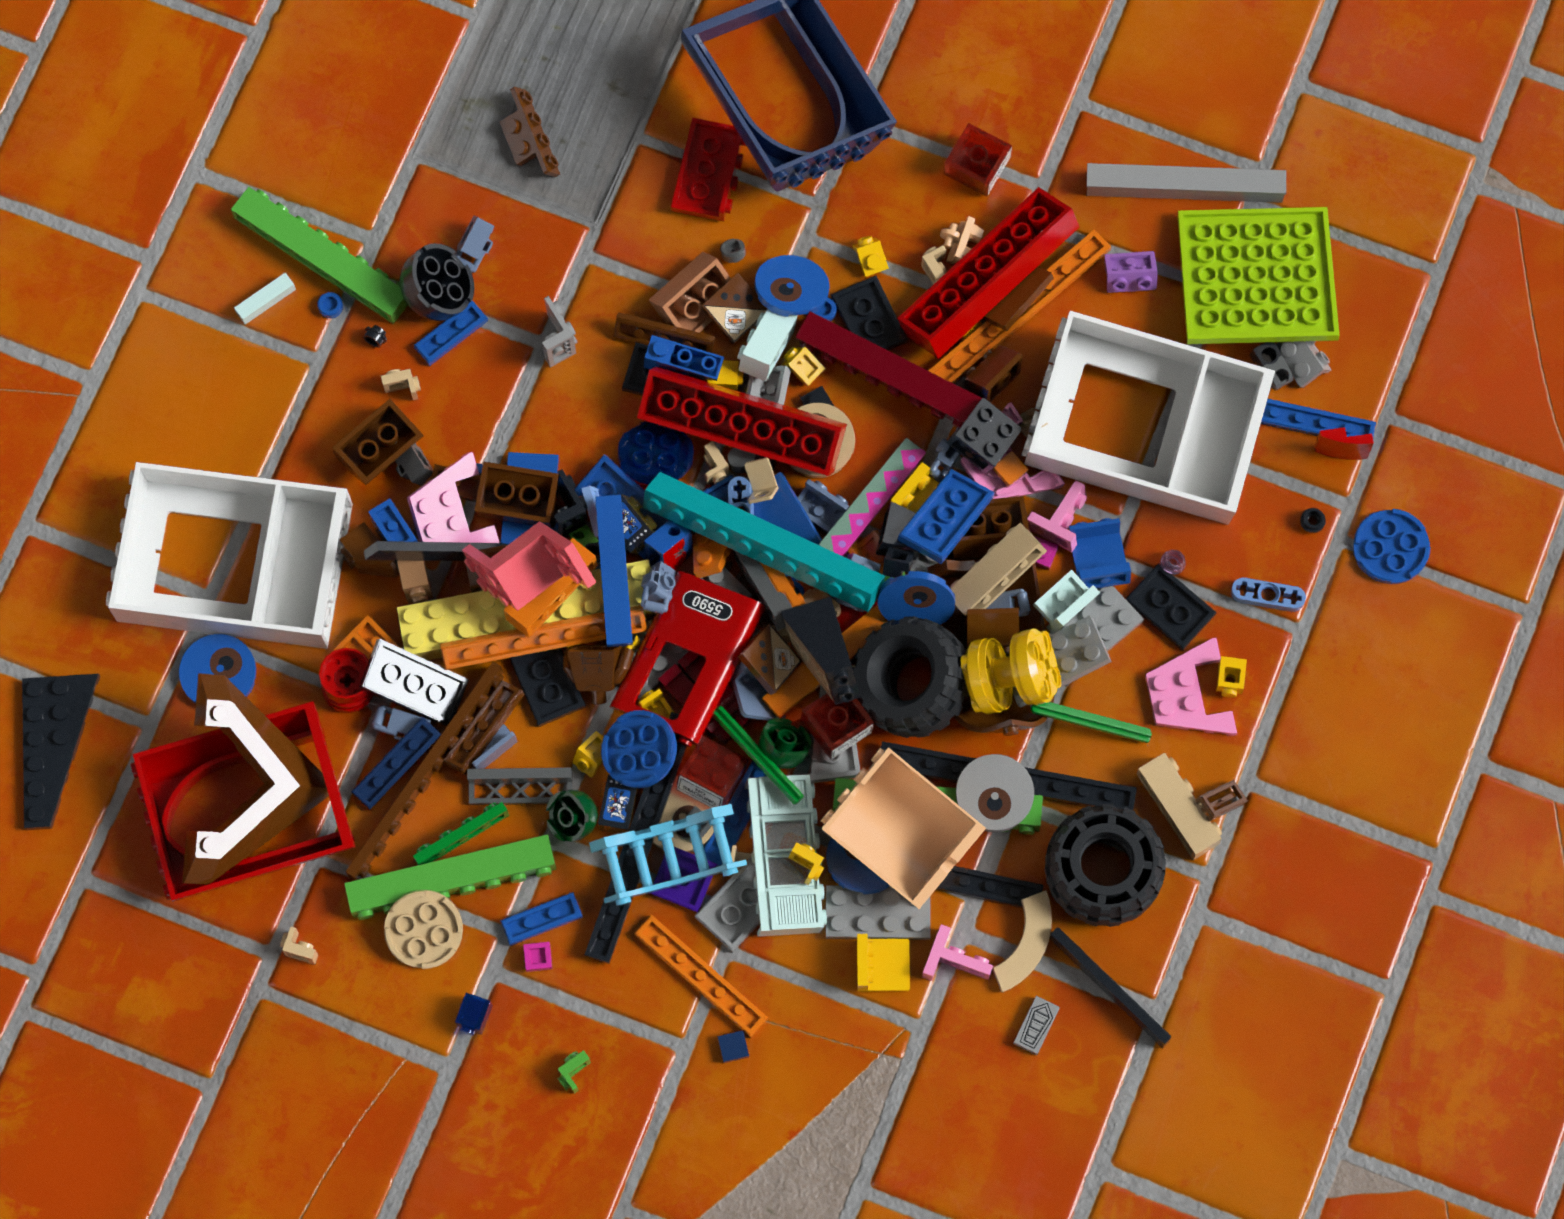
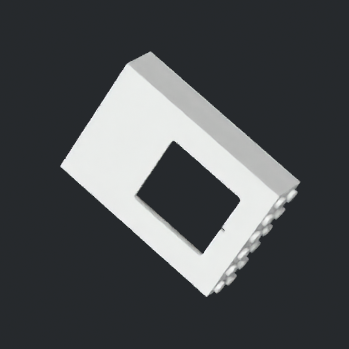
M1070 311L1067 318L1062 317L1055 338L1060 340V342L1055 341L1049 362L1053 363V365H1048L1042 383L1046 388L1042 387L1035 409L1040 411H1035L1028 431L1033 433V435L1028 434L1023 448L1022 456L1026 457L1024 465L1228 525L1238 507L1275 371ZM1088 364L1175 390V398L1155 467L1151 468L1064 442L1063 437L1073 403H1070L1069 400L1074 401L1085 365Z
M136 462L135 470H131L129 476V484L132 485L131 491L125 497L126 517L122 518L120 523L122 539L121 542H117L115 556L118 557L116 567L113 566L111 570L112 591H108L106 596V606H109L108 608L117 622L209 634H226L233 637L328 649L343 564V555L340 552L342 545L339 539L348 534L353 506L347 489ZM169 513L261 524L247 604L154 593L160 553H156V551H161Z

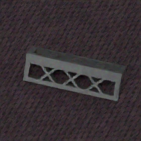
M571 768L467 769L469 805H490L494 802L497 804L503 802L504 805L548 804L553 796L550 790L556 784H567V790H573V773ZM531 784H538L544 790L538 797L530 798L524 792ZM475 785H486L492 792L486 798H475ZM504 785H512L518 790L511 798H504L498 792ZM520 794H522L525 798H517V797H518Z

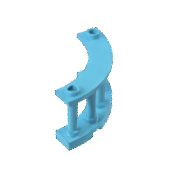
M732 805L713 807L688 815L686 818L677 821L672 820L650 826L648 829L636 832L629 831L590 842L591 853L602 851L603 855H606L616 892L615 895L603 898L604 902L615 901L616 906L630 903L631 897L674 887L722 873L723 877L738 873L737 868L747 865L746 860L733 862L723 827L724 817L734 814ZM708 822L710 826H713L723 864L709 869L699 831L702 829L701 824ZM686 829V833L690 834L699 873L681 877L671 838L674 837V832ZM658 837V841H661L671 880L653 885L643 845H645L644 840ZM628 844L630 849H633L643 887L631 891H626L616 855L617 847Z

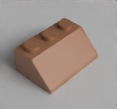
M702 252L653 295L649 302L666 324L700 333L712 322L700 305L724 285L730 277L716 257Z

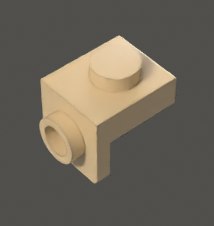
M394 369L381 376L385 393L410 387L413 400L418 399L416 391H421L418 376L413 377L410 369L402 371Z

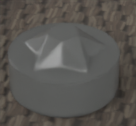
M729 239L723 242L720 247L722 259L729 263L739 262L746 255L745 245L739 239Z

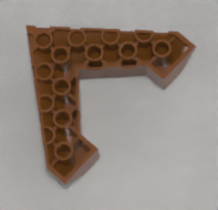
M198 673L194 726L220 728L225 736H228L234 743L237 751L246 762L251 764L256 770L259 778L264 783L248 801L242 803L230 814L231 816L223 824L218 825L212 832L186 830L182 883L208 885L325 800L329 795L323 773L225 675Z

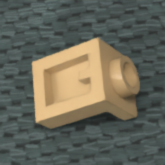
M944 245L939 248L932 247L922 256L921 266L933 285L947 272L943 263L939 262L946 255Z
M711 441L704 446L705 455L703 456L707 466L710 469L713 468L704 474L707 485L713 482L716 484L725 479L727 474H729L728 463L715 443Z
M291 926L289 932H285L281 940L280 947H283V953L287 957L315 965L318 953L313 949L314 946L304 941H299L298 944H295L299 932L295 927Z

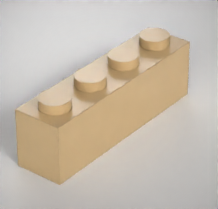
M1021 523L1012 527L998 544L993 545L979 562L974 563L961 579L956 580L951 585L950 589L955 593V605L965 616L967 609H986L1047 550Z
M1163 753L1140 767L1137 776L1191 858L1195 860L1220 844L1222 832L1216 822L1213 821L1211 823V821H1208L1206 818L1207 812L1203 813L1201 810L1203 805L1196 803V799L1192 794L1194 792L1189 781L1186 778L1182 779L1177 772L1179 767L1172 757L1168 758Z

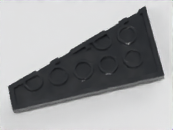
M99 673L22 678L25 830L52 829L61 802L63 788L69 777L72 760L74 761L86 724V716L94 699L93 694L101 677Z

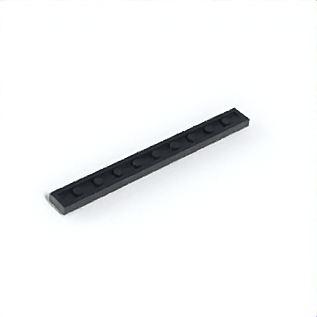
M671 712L669 719L676 720L679 714ZM676 735L677 753L674 764L662 780L643 789L629 831L636 832L648 829L650 826L660 824L687 749V746L677 741L678 737ZM654 838L644 840L645 845H643L646 861ZM628 844L623 846L618 862L626 891L637 889L640 875L633 849H630ZM612 879L605 898L616 894ZM631 897L630 903L616 906L615 901L609 903L603 901L584 954L586 957L610 964L633 897Z
M884 741L881 744V749L885 751L887 748H890L922 776L955 783L958 782L964 768L977 759ZM1024 767L1032 779L1034 795H1042L1043 799L1086 807L1113 804L1115 807H1126L1130 810L1134 808L1136 787Z

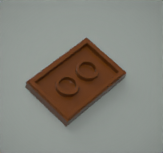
M1038 266L982 319L1008 331L1054 279L1052 273Z

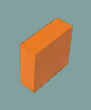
M1013 451L1001 459L993 468L994 472L1008 488L1028 472V468Z

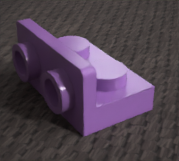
M1154 251L1104 254L1108 293L1157 289L1158 271Z

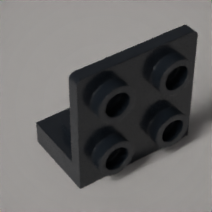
M982 398L960 429L953 433L946 443L986 474L997 465L1022 428L989 401Z
M563 469L557 471L559 474L558 492L566 506L559 509L554 515L553 530L567 538L569 533L585 525L588 507L584 498L577 496L574 490L576 486L570 475L566 476Z

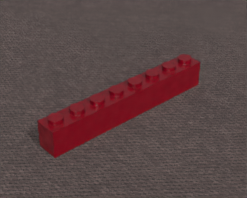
M811 311L796 335V339L801 344L799 347H806L812 354L816 351L822 355L821 358L832 365L835 362L843 365V370L851 375L856 376L859 373L865 376L864 380L875 387H878L879 384L885 386L889 394L897 398L901 395L908 398V403L916 408L921 409L924 406L930 409V414L940 420H943L944 417L952 420V425L960 429L982 399Z

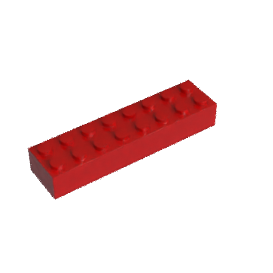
M1038 187L897 318L906 337L939 359L1079 228L1072 208Z
M654 367L649 370L637 415L638 419L826 476L831 475L835 471L847 427L846 423L660 367Z

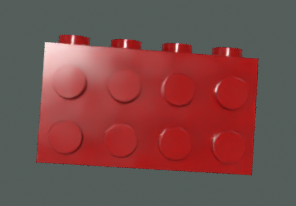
M692 117L671 204V211L723 222L725 221L726 213H731L733 199H730L731 191H736L738 177L735 174L737 168L741 169L744 154L740 153L742 146H746L733 125Z

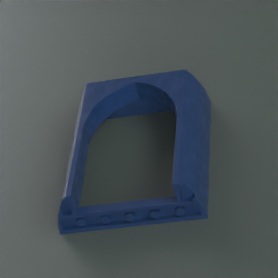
M756 0L682 30L681 42L772 188L777 192L790 186L795 188L811 177L812 179L819 178L830 169L838 170L849 161L857 162L893 133L891 130L897 123L896 119L819 0ZM775 14L829 100L835 121L833 143L814 152H805L787 147L765 134L750 118L703 42Z

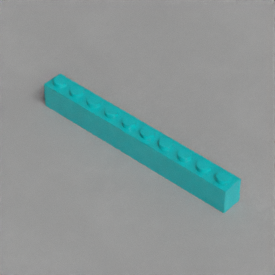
M659 472L645 489L643 508L652 513L658 514L866 612L871 609L878 599V593L881 585L884 583L885 576L662 472Z

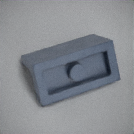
M503 724L480 757L472 762V768H486L518 741L513 731L510 732Z

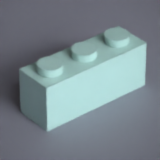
M767 309L766 313L761 312L756 323L758 327L751 329L747 338V346L742 345L738 353L737 359L740 360L739 371L767 381L794 333L798 315L786 317L778 315Z

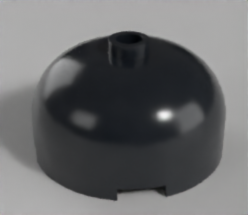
M436 243L425 245L407 258L400 272V290L405 302L416 314L428 320L442 321L450 319L461 313L474 297V279L469 266H464L455 255L456 251L448 246Z

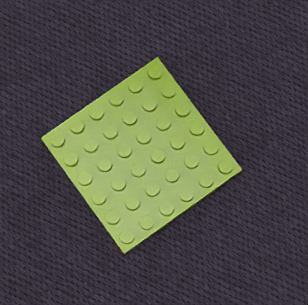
M1327 207L1178 211L1187 344L1339 340Z

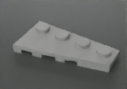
M820 686L819 698L826 694L822 686ZM829 699L817 709L810 773L811 783L835 781L836 778L851 779L855 778L860 772L856 743L832 759L833 750L855 736L850 702L835 705L832 699Z

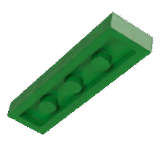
M494 802L483 809L484 813L476 818L474 816L468 817L461 822V827L454 831L451 829L447 830L438 837V841L431 845L426 843L416 850L417 853L413 855L417 865L438 860L507 818L509 813L503 802L499 804Z

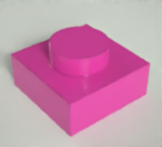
M1035 536L1047 550L1035 562V565L1049 570L1059 545Z
M550 942L523 944L526 972L553 969Z

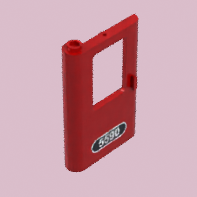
M677 571L674 578L675 587L672 590V599L669 602L668 611L663 614L656 613L609 707L624 714L634 710L649 711L637 706L636 700L666 643H671L706 658V662L678 718L671 720L659 715L671 726L674 734L678 737L677 741L691 748L692 744H699L740 661L738 656L748 645L766 607L754 599L683 571Z

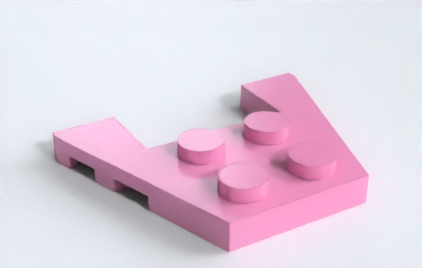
M1012 402L1008 403L1002 413L1017 425L1022 424L1023 419ZM1010 447L1001 459H1003L1007 454H1009L1012 451ZM963 457L960 461L971 480L995 492L993 499L1026 496L1058 489L1065 484L1058 474L1042 470L1033 477H1029L1025 473L1008 488L993 469L984 474L966 458Z
M473 452L464 454L462 458L448 466L442 473L407 497L420 542L499 543L494 525L469 531L457 491L456 481L479 474Z
M1216 638L1206 641L1145 675L1155 726L1184 730L1194 729L1206 733L1216 732L1228 736H1235L1237 734L1233 712L1228 711L1206 715L1195 666L1218 663L1221 657Z

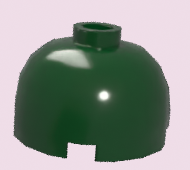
M775 718L770 719L763 727L758 746L778 768H794L806 758L812 744L810 735L802 726L796 728L791 725L793 721L789 719Z
M579 790L557 792L550 798L546 807L550 817L547 820L548 827L552 834L563 842L584 839L592 833L598 821L597 806L593 799Z

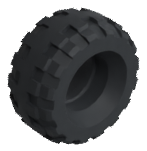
M906 616L897 621L892 619L883 623L880 630L877 632L873 630L865 638L867 642L862 649L858 648L855 655L856 665L852 669L861 698L855 699V702L859 704L862 709L861 712L868 720L894 735L906 738H921L930 736L935 730L941 731L950 724L949 720L954 715L958 716L964 708L962 703L965 697L969 696L965 676L961 668V656L965 655L966 649L954 634L938 623L926 618ZM919 657L928 658L931 665V679L927 688L914 699L901 700L897 692V679L902 668L913 659Z
M1101 804L1094 807L1087 806L1079 809L1073 815H1069L1053 833L1045 856L1046 882L1056 903L1074 919L1077 918L1086 922L1085 924L1096 927L1097 925L1119 926L1141 916L1157 898L1166 870L1164 847L1160 837L1153 830V826L1146 819H1142L1135 814V811L1126 807H1115L1113 804ZM1098 842H1109L1122 848L1130 860V871L1124 881L1114 886H1102L1090 881L1081 868V857L1087 847Z

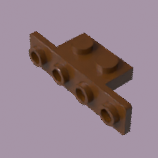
M514 86L510 91L518 110L499 123L516 165L523 166L537 157L543 173L557 177L560 175L559 164L549 147V138L541 127V118L533 107L532 96L527 90Z

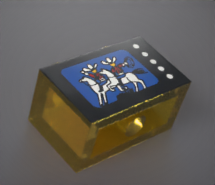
M621 494L625 547L630 553L638 554L645 548L644 541L656 531L657 524L649 515L644 516L639 510L642 506L633 496L629 497Z
M608 775L607 782L602 781L599 796L603 797L601 807L597 806L599 830L618 834L629 831L639 788L624 786L612 778L611 775Z

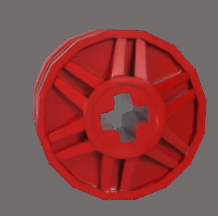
M341 648L334 650L325 657L320 665L319 678L323 697L330 707L339 712L352 713L360 711L370 703L374 696V693L359 687L369 659L357 649ZM350 681V687L346 688V682Z

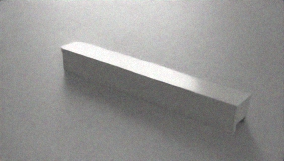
M1087 163V196L1282 203L1284 195H1286V170Z

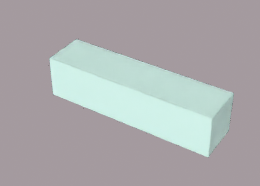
M284 273L234 307L243 323L247 324L295 291V285L288 275Z

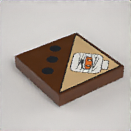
M739 273L733 275L700 305L732 344L757 323L761 312L766 313L767 308L758 300L757 294Z
M770 623L764 625L738 656L770 695L775 694L802 662L800 657Z

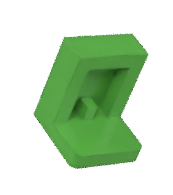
M584 1050L580 1053L577 1051L571 1053L564 1059L566 1063L558 1068L561 1076L557 1079L566 1091L571 1088L574 1094L579 1090L571 1077L591 1063Z

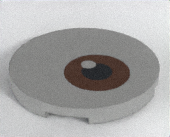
M999 754L985 755L973 760L960 774L956 786L957 804L986 828L984 831L1003 832L1018 825L1029 814L1034 800V786L1028 771L1013 758Z

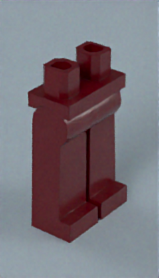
M689 651L678 661V666L674 664L658 678L659 686L683 708L706 660L703 656ZM727 686L717 707L722 706L741 728H744L752 721V718H745L741 715L735 692ZM712 717L706 728L707 734L712 739L716 737L722 743L727 744L732 737Z

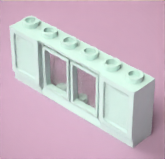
M810 774L787 776L804 795L803 799L796 805L792 804L768 777L748 778L744 784L745 789H748L749 793L747 812L751 816L749 837L753 839L751 861L752 864L755 863L756 873L753 884L754 889H757L758 896L756 904V914H759L760 928L757 931L758 936L820 933L824 925L827 924L826 910H822L821 901L824 899L823 884H819L818 878L817 881L812 879L809 886L806 885L804 882L811 870L788 858L796 842L810 845L815 849V853H817L816 849L820 847L819 834L815 833L814 824L817 823V810L813 808L812 798H815L814 783L810 782Z

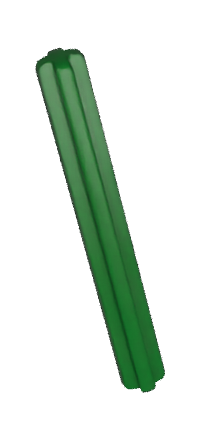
M1052 702L1039 705L1032 704L1030 707L1033 714L1143 743H1148L1152 736L1149 728Z
M722 706L717 707L712 717L794 805L798 804L804 797L800 790L764 754L761 748Z

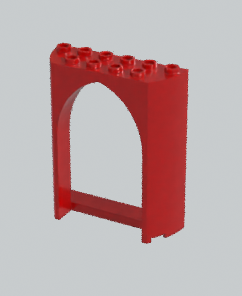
M313 701L265 716L296 747L314 742L338 832L243 859L208 885L182 883L185 849L170 836L173 817L181 800L200 780L217 770L246 762V760L237 751L230 738L225 736L220 729L132 754L134 762L130 763L134 778L139 777L141 786L137 787L140 801L147 808V811H144L143 814L147 827H150L151 832L154 834L150 836L153 850L156 851L158 857L160 856V860H156L160 875L163 876L164 881L167 883L163 885L167 900L171 899L172 902L356 847L325 740L326 735Z

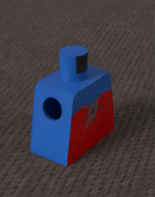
M670 520L644 541L650 567L662 561L674 570H677L693 552L692 536L695 532Z

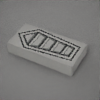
M1036 996L1013 1044L1038 1055L1060 1007Z

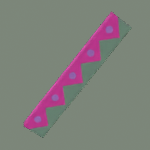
M906 438L819 545L844 556L924 458L926 452Z

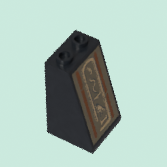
M831 597L781 611L792 648L835 705L861 698Z

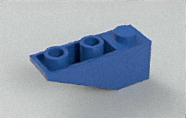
M652 335L644 358V368L660 367L693 378L717 381L724 357Z

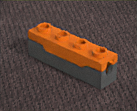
M733 550L737 565L760 603L766 607L765 611L776 630L779 631L786 628L781 611L806 604L801 593L796 594L794 591L795 585L792 578Z

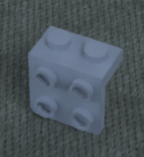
M741 661L731 677L741 715L745 718L768 721L778 718L762 701V698L768 694L767 690Z

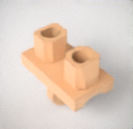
M968 216L966 221L959 223V226L951 223L949 229L944 228L941 230L940 237L945 240L944 247L951 248L946 262L953 265L971 250V248L966 246L968 240L977 244L982 238L984 230L974 224L975 218Z

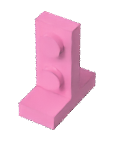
M1075 480L1050 520L1031 512L1027 518L1029 531L1058 544L1072 553L1077 546L1076 534L1067 529L1073 521V514L1077 508L1081 509L1086 501L1087 496L1085 495L1084 484Z
M941 924L922 978L932 981L938 964L941 962L989 980L993 965L988 964L989 960L977 955L974 958L964 955L965 952L957 947L950 946L949 949L945 948L951 928Z

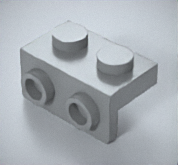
M1316 341L1278 342L1276 346L1300 387L1304 388L1322 373L1331 371L1328 365L1330 361L1324 352H1319L1315 346Z
M775 366L767 381L749 375L746 394L784 405L791 369L787 366Z

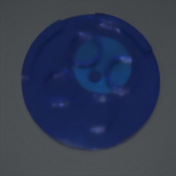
M640 422V425L624 433L618 444V461L621 468L630 478L643 484L649 485L659 472L679 480L689 471L693 463L694 447L691 438L684 432L652 422Z

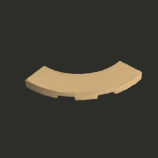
M1046 890L1021 900L1024 910V929L1021 941L1005 961L992 968L1001 992L1009 990L1022 982L1038 965L1047 948L1051 933L1052 915Z

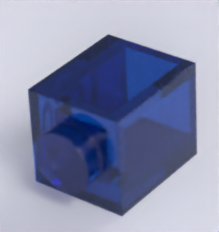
M465 993L455 1020L457 1027H460L459 1031L470 1036H474L475 1033L482 1035L493 1006L491 1001Z

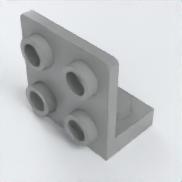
M547 296L544 298L547 315L557 332L548 335L545 341L542 342L545 360L551 368L576 354L575 344L578 342L574 336L576 332L569 321L565 323L562 316L563 311L558 302H552L550 297Z

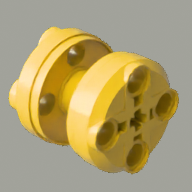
M1029 629L1014 634L1011 638L1010 656L1006 657L1001 644L994 638L972 641L965 655L961 656L962 672L965 676L971 705L976 713L993 714L1008 709L1012 702L1013 687L1015 686L1022 700L1028 705L1049 703L1056 694L1057 689L1061 687V675L1057 667L1051 638L1047 631L1040 632L1037 629Z

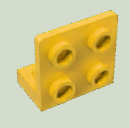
M922 462L894 495L891 502L916 513L939 485L936 480L930 477V467Z
M857 934V991H909V939H868V934Z

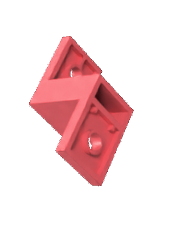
M540 521L492 558L471 544L462 549L466 556L464 562L473 573L476 572L479 578L476 581L485 592L489 591L495 599L499 598L506 607L510 605L517 611L563 576L567 577L569 575L576 584L581 583L587 588L596 583L574 544Z

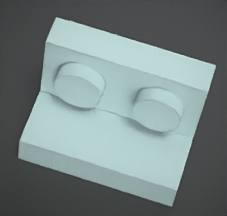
M1071 570L1038 599L1033 606L1050 623L1046 628L1053 634L1071 620L1100 592L1094 585L1088 588Z

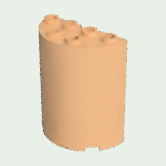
M880 748L871 759L874 762L868 770L863 767L853 779L857 782L851 790L846 788L838 797L837 801L840 802L838 807L834 811L830 809L821 819V822L824 823L822 830L920 909L986 828L890 748H887L885 751Z

